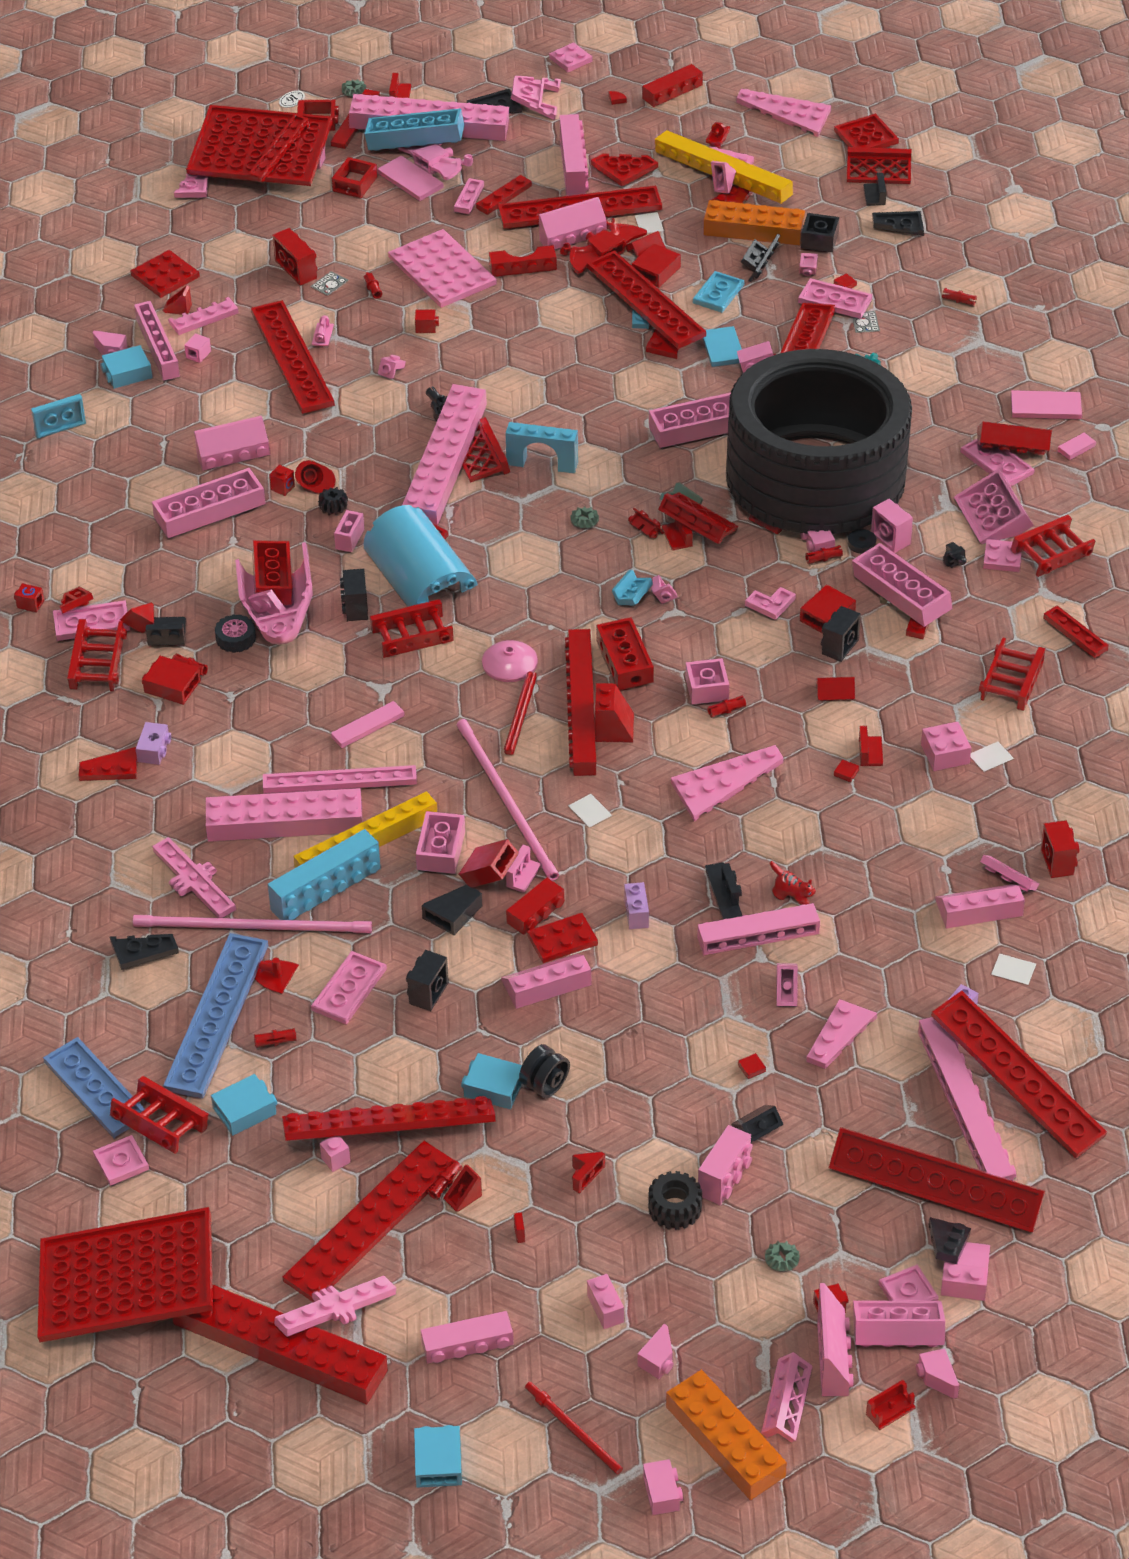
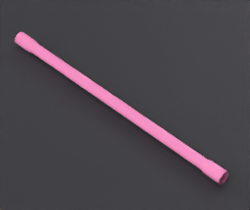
M459 720L457 722L459 731L468 742L540 862L547 878L552 881L556 880L559 877L558 871L527 824L473 734V730L467 720Z
M152 915L133 916V927L161 926L353 933L372 932L371 921L336 922L159 917Z

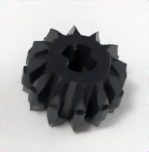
M330 487L328 490L323 489V492L319 493L318 506L323 513L337 515L338 512L343 513V510L347 509L348 496L343 489L339 490L338 487L332 489Z

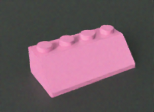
M599 197L539 214L540 242L543 246L554 245V249L563 247L564 243L572 245L585 241L586 235L589 232L597 234L602 230H607V220Z
M262 415L194 431L197 458L202 470L270 455L269 442Z
M1013 884L935 897L946 929L1023 916L1025 902L1020 887Z
M575 954L501 977V980L517 1009L590 986L591 968L584 955Z
M853 1301L856 1345L863 1347L872 1345H883L885 1347H892L894 1345H905L907 1347L927 1345L929 1347H937L938 1345H945V1316L941 1301Z

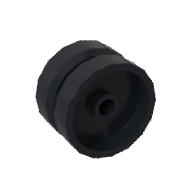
M541 1044L535 1047L525 1059L520 1069L519 1081L529 1089H534L543 1098H549L565 1082L570 1070V1061L560 1053H556L546 1044Z

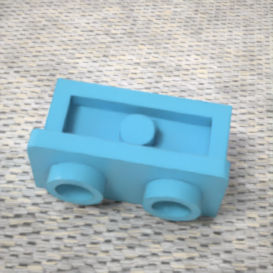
M629 570L612 589V593L618 605L634 606L648 592L649 588L653 585V581L651 578H637L634 571Z

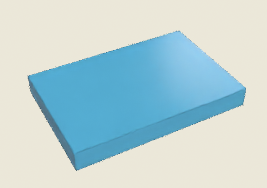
M714 271L694 296L693 304L723 313L744 286V280Z
M734 326L706 330V337L702 339L712 367L740 363L737 351L742 350Z
M80 394L31 409L37 439L86 424L83 400Z

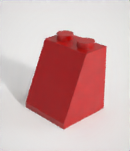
M596 683L595 742L633 743L634 712L615 683Z

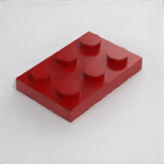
M583 913L527 931V936L543 964L598 945V939Z

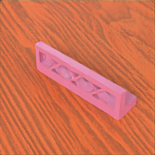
M794 1352L779 1358L761 1431V1434L767 1438L779 1433L790 1442L796 1441L812 1365ZM798 1365L804 1369L802 1377H800L798 1372ZM794 1382H796L799 1390L797 1396L793 1388ZM790 1401H792L795 1409L794 1414L791 1413L789 1407ZM786 1419L791 1428L790 1432L784 1428Z

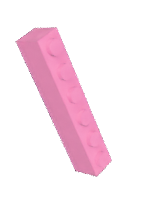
M151 301L135 304L136 321L163 381L180 377L178 360Z
M814 903L698 924L697 938L703 955L816 935L820 931V919Z

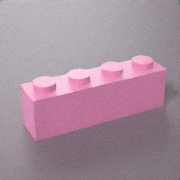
M507 1311L421 1329V1342L427 1364L439 1363L451 1358H461L469 1354L484 1353L488 1350L502 1349L514 1345L513 1331Z

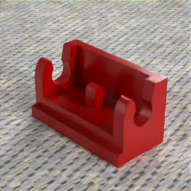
M901 1380L867 1401L866 1415L881 1430L915 1409V1395L913 1392L908 1394L907 1383Z

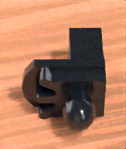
M954 542L946 544L943 563L951 568L959 564H966L965 549Z

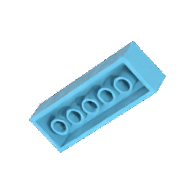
M461 108L372 117L368 119L364 134L368 150L374 151L387 148L395 149L397 147L409 148L417 145L426 146L427 144L439 145L446 142L456 143L461 141L464 120Z
M364 829L268 883L270 910L280 920H293L323 901H327L337 893L344 891L351 885L360 882L365 877L376 873L381 869L379 842Z

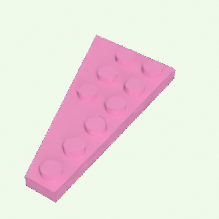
M776 745L671 777V784L693 821H696L701 814L710 812L713 806L725 802L743 790L745 785L755 782L757 777L763 773L767 774L783 763V756Z

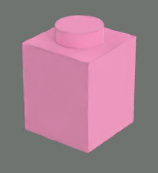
M196 333L184 345L186 358L199 363L211 352L210 338Z
M340 1136L330 1137L320 1143L321 1159L332 1172L350 1163L349 1147Z

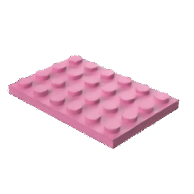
M444 229L388 252V257L440 308L497 284L496 278Z

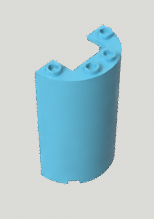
M402 505L392 508L379 516L372 523L374 526L371 531L366 532L363 543L365 551L407 607L429 602L428 596L459 582L462 593L478 585L474 576L419 507L414 508L411 505Z

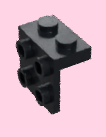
M154 617V623L146 625L148 646L185 645V617Z

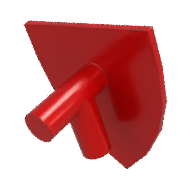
M277 957L272 960L261 961L254 979L264 988L283 994L299 964L280 960Z

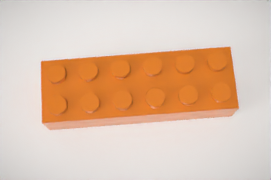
M709 200L704 217L703 235L772 242L776 235L779 234L781 236L778 241L781 244L800 245L801 232L805 222V210Z
M702 1369L666 1392V1408L750 1501L786 1477V1460Z

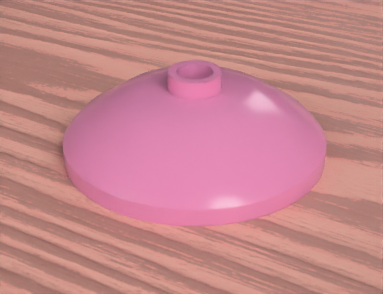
M514 640L501 641L490 646L482 657V666L486 674L502 682H516L525 679L527 672H534L538 663L536 652L529 645Z

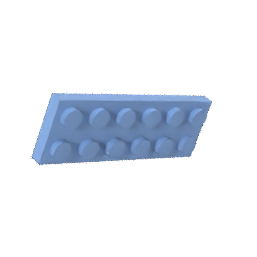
M78 1037L43 1057L44 1063L113 1138L130 1128L110 1116V1107L113 1098L125 1103L133 1096ZM140 1103L132 1107V1109L139 1113L144 1110Z

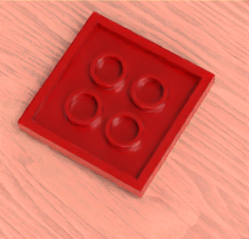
M876 113L834 126V132L848 147L886 148L899 144V138Z
M167 250L130 270L133 278L160 298L200 277L199 271L171 250Z

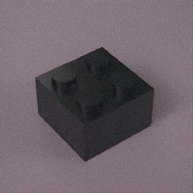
M807 213L801 232V248L833 252L839 234L840 217Z
M364 568L343 570V578H340V589L344 588V590H341V602H345L342 604V614H346L347 622L369 620Z
M840 606L837 611L833 612L831 619L824 623L821 630L823 633L821 640L822 655L839 662L843 661L859 641L861 613Z
M425 949L423 954L417 958L414 968L406 976L409 1004L430 1012L432 1011L449 984L446 956Z

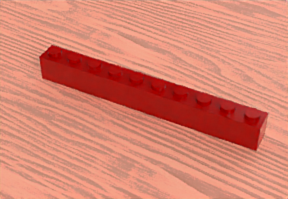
M568 629V637H565V648H569V650H565L566 661H569V663H566V674H570V676H566V686L570 687V689H567V701H571V703H567V713L571 714V716H568V727H572V730H568V741H572V743H569V755H573V757H569V768H573L574 776H595L596 744L591 629Z

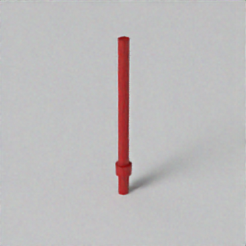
M531 1381L525 1385V1389L535 1397V1401L541 1407L545 1406L616 1474L621 1473L623 1467L552 1402L551 1397L545 1391H541Z

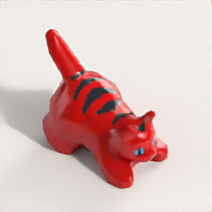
M770 861L772 870L777 874L775 885L772 888L774 896L779 900L792 896L800 905L809 904L807 897L813 896L816 892L812 886V880L804 882L796 877L793 872L782 870L775 862Z

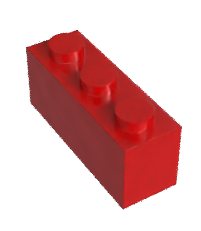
M546 877L506 910L507 924L525 935L528 930L534 929L543 919H547L554 910L563 905L565 902L564 888Z

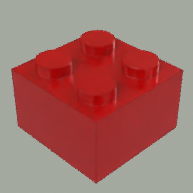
M1067 820L1044 823L1040 850L1050 877L1058 878L1074 875L1075 867L1078 865L1077 854L1080 849L1078 842L1074 840L1073 828L1069 827Z

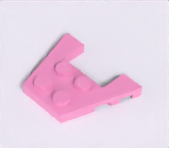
M515 76L511 99L555 120L557 107L542 103L543 89L558 92L561 79L548 81V78L534 80V77Z

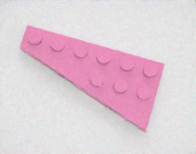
M748 89L740 90L736 102L750 109L761 110L760 113L764 115L768 113L772 115V118L792 127L799 126L804 132H813V135L816 137L819 136L831 111V105L782 97Z

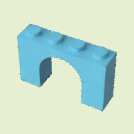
M509 422L505 433L506 458L509 466L524 467L527 458V446L532 443H543L553 448L556 452L558 472H576L578 465V430Z

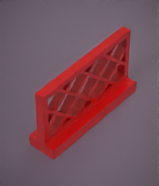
M848 147L847 182L876 183L878 172L875 169L880 167L883 169L880 173H888L891 176L890 178H884L885 184H911L912 149ZM851 163H859V164H858L857 166H854V165H852ZM883 164H891V165H890L889 167H886V166H884ZM861 167H865L867 170L865 172H861L859 169ZM895 167L899 171L897 173H893L891 170ZM854 172L859 175L858 177H850ZM869 173H872V174H874L875 176L872 178V177H868V176H866V175H868ZM903 173L908 179L900 178L899 176Z
M486 417L479 419L480 424L476 432L480 431L478 436L473 437L474 443L470 445L462 464L470 483L501 471L504 475L511 473L507 458ZM479 442L485 443L483 447L477 446ZM473 451H479L477 456L471 455ZM484 453L490 454L488 458L482 457ZM468 459L474 460L472 464L466 463ZM479 461L485 462L483 467L477 466ZM489 464L497 465L496 467L491 469L487 468ZM473 470L480 471L478 474L471 476Z
M680 492L674 495L666 493L658 508L659 511L717 544L721 543L723 537L737 531L739 527Z

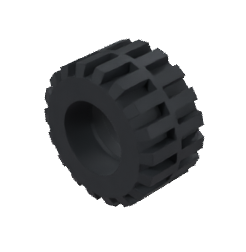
M669 1171L666 1172V1175L660 1174L658 1179L655 1178L652 1181V1185L649 1186L648 1208L649 1214L652 1215V1220L654 1222L657 1221L659 1226L665 1225L666 1229L673 1227L675 1230H679V1227L687 1228L688 1224L693 1225L695 1219H699L700 1212L702 1211V1189L699 1182H696L693 1176L689 1177L687 1173L680 1174V1171H676V1173ZM671 1198H679V1199H682L683 1201H682V1202H678V1203H673V1202H669V1201H667V1200H668V1199H671Z

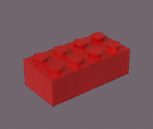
M253 540L254 594L272 589L283 605H291L292 573L289 541Z

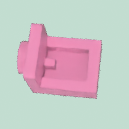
M801 253L799 274L805 276L816 275L818 254Z
M397 355L381 358L378 374L393 379L396 369L404 368L406 361L400 360V357Z
M659 575L653 577L651 589L662 604L677 598V593L670 584L666 585Z

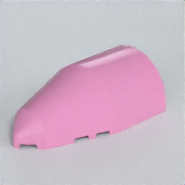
M306 542L302 543L303 563L292 574V604L283 605L287 610L271 615L268 611L258 613L252 608L248 598L254 594L253 575L246 572L239 559L235 560L240 601L263 637L270 643L286 644L297 637L313 596Z

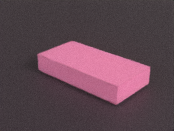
M1082 433L1058 446V452L1071 460L1095 447L1096 441L1086 433Z

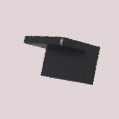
M877 173L876 183L863 184L867 206L886 205L884 174Z
M763 1105L731 1125L751 1134L752 1143L784 1124L776 1106Z

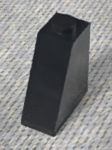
M468 885L459 887L425 902L422 905V919L455 936L482 907V893Z

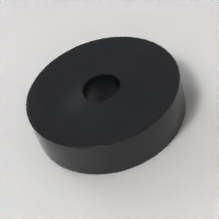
M857 529L849 534L848 547L855 553L863 554L876 545L877 538L869 530Z

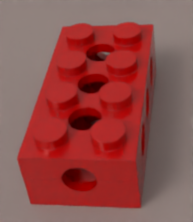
M632 617L597 624L596 641L618 689L622 690L654 683V666Z

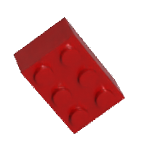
M290 228L273 234L275 262L300 286L316 280L318 268L316 266L315 259L317 256L315 251Z

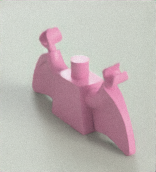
M442 144L417 145L409 148L398 147V150L413 156L415 165L430 175L437 172L440 173L444 180H449L461 171L463 164L469 167L473 163L472 155L469 154L464 156V160L449 158L453 156V150L450 147L443 149L440 147Z

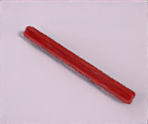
M529 671L526 674L504 746V753L506 755L514 754L536 682L537 674L535 672Z

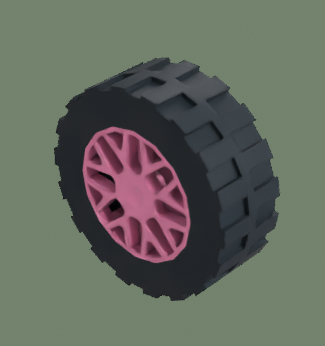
M240 614L221 618L215 627L217 645L220 649L232 653L248 650L256 641L255 624L247 616Z

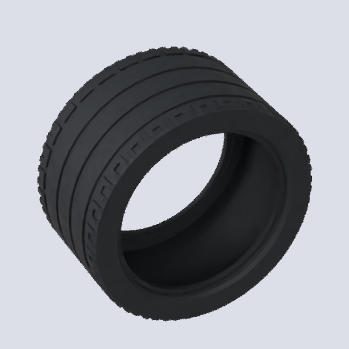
M802 349L773 355L754 364L742 373L737 382L734 383L729 400L726 482L733 498L737 500V503L757 519L774 527L797 533L808 534L809 530H815V532L830 530L832 534L857 530L872 524L874 506L887 499L898 504L899 499H901L904 493L912 418V401L907 393V389L893 373L878 363L859 355L837 350ZM824 436L847 441L851 444L811 446L786 440V438Z

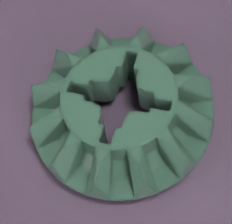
M358 79L347 80L346 83L342 84V93L353 97V94H362L366 89V84Z
M577 507V510H573L572 515H570L572 524L579 528L593 527L599 521L597 510H593L592 507Z
M777 1241L776 1244H770L769 1248L765 1251L766 1263L776 1271L792 1270L799 1263V1251L796 1249L795 1244L790 1245L787 1241L785 1243ZM780 1251L783 1252L784 1255H786L785 1261L781 1257V1255H779Z

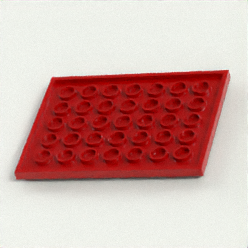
M210 105L186 172L191 175L255 181L248 178V173L292 116L297 114L307 117L309 123L263 182L311 186L333 122L332 116Z
M209 1207L40 1238L37 1338L40 1343L213 1310L211 1211Z

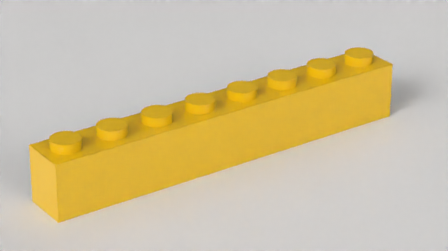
M426 791L294 855V867L302 865L364 829L379 842V847L422 827L426 811L437 812V802Z

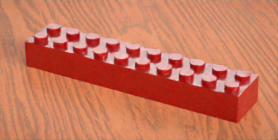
M213 1285L212 1311L173 1318V1323L176 1326L366 1405L388 1372L386 1355L316 1326L286 1336L274 1324L275 1317L284 1313L216 1285Z

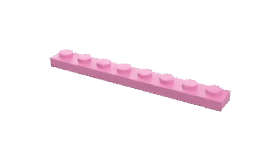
M416 765L263 774V793L417 784Z

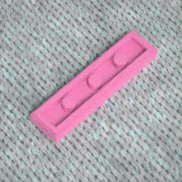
M392 701L332 732L331 738L343 748L404 717V711Z

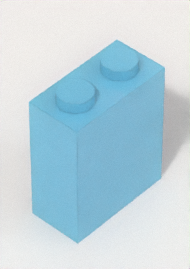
M141 345L102 355L103 363H100L101 370L105 373L107 382H111L114 389L153 378L151 364Z
M478 1053L475 1060L470 1062L468 1075L462 1079L461 1087L464 1089V1097L475 1099L478 1096H485L491 1099L492 1105L511 1110L522 1086V1083L519 1081L522 1065Z
M255 1074L211 1095L212 1108L232 1136L276 1115L275 1105H277V1100L272 1093L269 1094L264 1081L259 1080Z
M446 1425L443 1427L424 1426L414 1428L416 1488L462 1485L460 1426Z

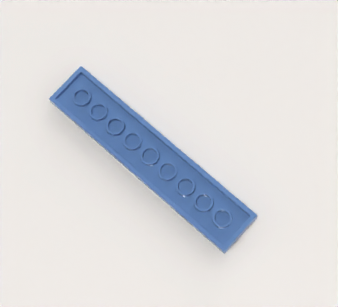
M229 934L165 1080L164 1088L173 1093L204 1098L257 974L259 964L268 948V940Z

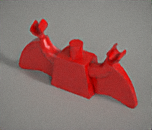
M611 218V223L607 221V229L609 231L602 230L597 234L589 232L586 235L587 245L584 247H571L569 243H564L560 249V254L566 256L570 252V265L577 274H580L587 268V262L614 250L619 255L625 253V246L630 241L647 235V230L629 224H615V219Z

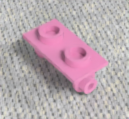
M325 315L320 317L319 323L316 325L312 345H329L334 324H330L329 318Z

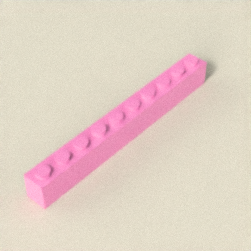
M932 1017L919 1020V1037L978 1169L1014 1181V1178H1016L1015 1167L1009 1163L1008 1152L1001 1145L1000 1134L994 1130L993 1119L987 1114L985 1101L980 1099L979 1088L972 1081L971 1070L965 1066V1058L963 1053H960L958 1050V1042Z

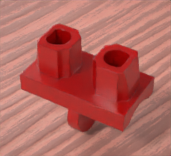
M715 122L706 138V143L710 144L711 147L720 149L730 132V126L724 127L723 123Z

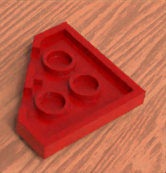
M603 153L591 159L593 167L622 187L658 168V162L648 155H641L640 158L632 157L631 154H619V157Z

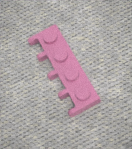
M226 297L225 301L219 304L213 302L211 303L212 306L201 309L199 307L197 312L189 315L183 313L182 317L175 320L169 318L168 322L176 333L181 335L238 314V307L229 297Z

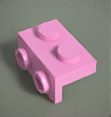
M522 845L518 851V856L505 876L506 887L525 892L540 869V863L530 860V847Z

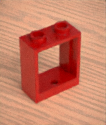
M336 99L298 100L297 113L331 114L333 122L330 131H335L336 124H339V106H336Z
M347 157L331 178L332 191L362 198L378 177L377 164ZM349 172L364 175L360 181L346 178Z

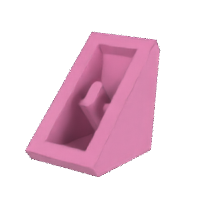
M711 161L714 192L730 193L736 170L726 162Z

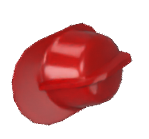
M303 461L295 470V478L298 484L310 491L319 494L323 492V489L328 490L330 487L333 489L335 486L336 478L333 471L315 461Z

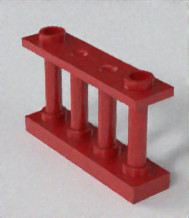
M1067 514L1015 536L1010 550L1014 554L1025 551L1038 564L1036 576L1039 577L1080 558L1091 555L1096 541L1091 539L1083 542L1070 529L1072 518ZM1065 534L1077 546L1070 548L1059 535ZM1052 540L1064 552L1057 554L1045 541ZM1039 546L1050 558L1044 560L1031 547Z
M440 599L370 616L372 633L380 632L384 640L381 643L383 658L454 641L453 626L444 627L440 617H443ZM433 619L437 629L427 631L423 622ZM416 624L419 633L409 636L405 626ZM398 628L402 638L391 640L388 630Z
M86 619L78 620L67 676L70 689L77 690L78 682L100 681L108 682L110 691H114L115 684H118L119 674L117 672L123 640L127 638V629L124 628L123 621H119L117 630L90 629L87 626ZM90 636L116 637L114 645L87 643V638H90ZM84 652H113L112 660L90 659L84 657ZM81 667H110L109 674L82 673Z
M1002 638L1000 644H997L995 647V657L984 681L980 682L979 692H981V700H985L988 692L1014 698L1015 701H1018L1017 709L1024 711L1044 663L1046 648L1038 647L1036 653L1028 654L1005 648L1006 638ZM1003 655L1030 661L1031 666L1028 665L1026 667L1002 661L1001 659ZM999 667L1023 673L1026 678L1020 679L996 673ZM993 680L1020 686L1021 690L1013 691L993 686L991 683Z
M145 1076L138 1079L137 1094L125 1103L115 1098L111 1100V1117L174 1154L178 1152L179 1138L188 1130L194 1128L203 1133L207 1129L209 1113ZM142 1099L151 1103L141 1113L132 1109ZM158 1109L168 1113L158 1122L148 1118ZM175 1118L184 1123L174 1132L165 1128Z

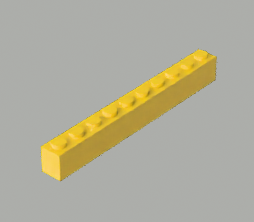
M668 130L655 138V152L710 175H712L711 161L726 162L736 170L732 183L736 186L780 204L793 195V181Z

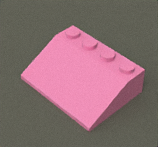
M997 469L954 496L981 544H985L987 539L1001 540L1020 535L1034 526L1000 469Z
M820 1283L817 1327L822 1396H849V1387H853V1374H849V1368H852V1355H848L847 1350H851V1337L846 1336V1331L850 1330L849 1318H845L844 1307L825 1283Z

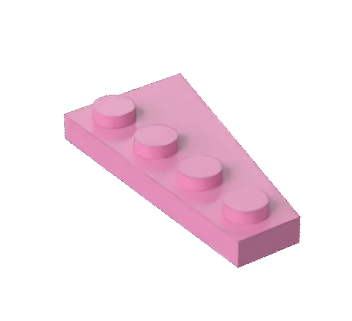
M839 999L807 1055L806 1062L826 1069L842 1053V1050L847 1045L849 1046L854 1041V1038L859 1033H862L870 1022L877 1018V1013Z

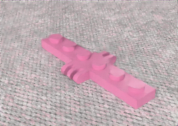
M169 837L152 846L153 852L177 875L169 881V885L175 891H178L180 896L192 891L218 918H223L236 910L235 904L211 881L212 875L217 870L210 862L196 865Z
M385 1276L342 1292H338L333 1286H329L327 1289L324 1288L319 1292L312 1293V1298L315 1302L275 1317L274 1324L286 1336L331 1319L347 1324L349 1320L351 1322L356 1320L355 1310L396 1295V1287Z

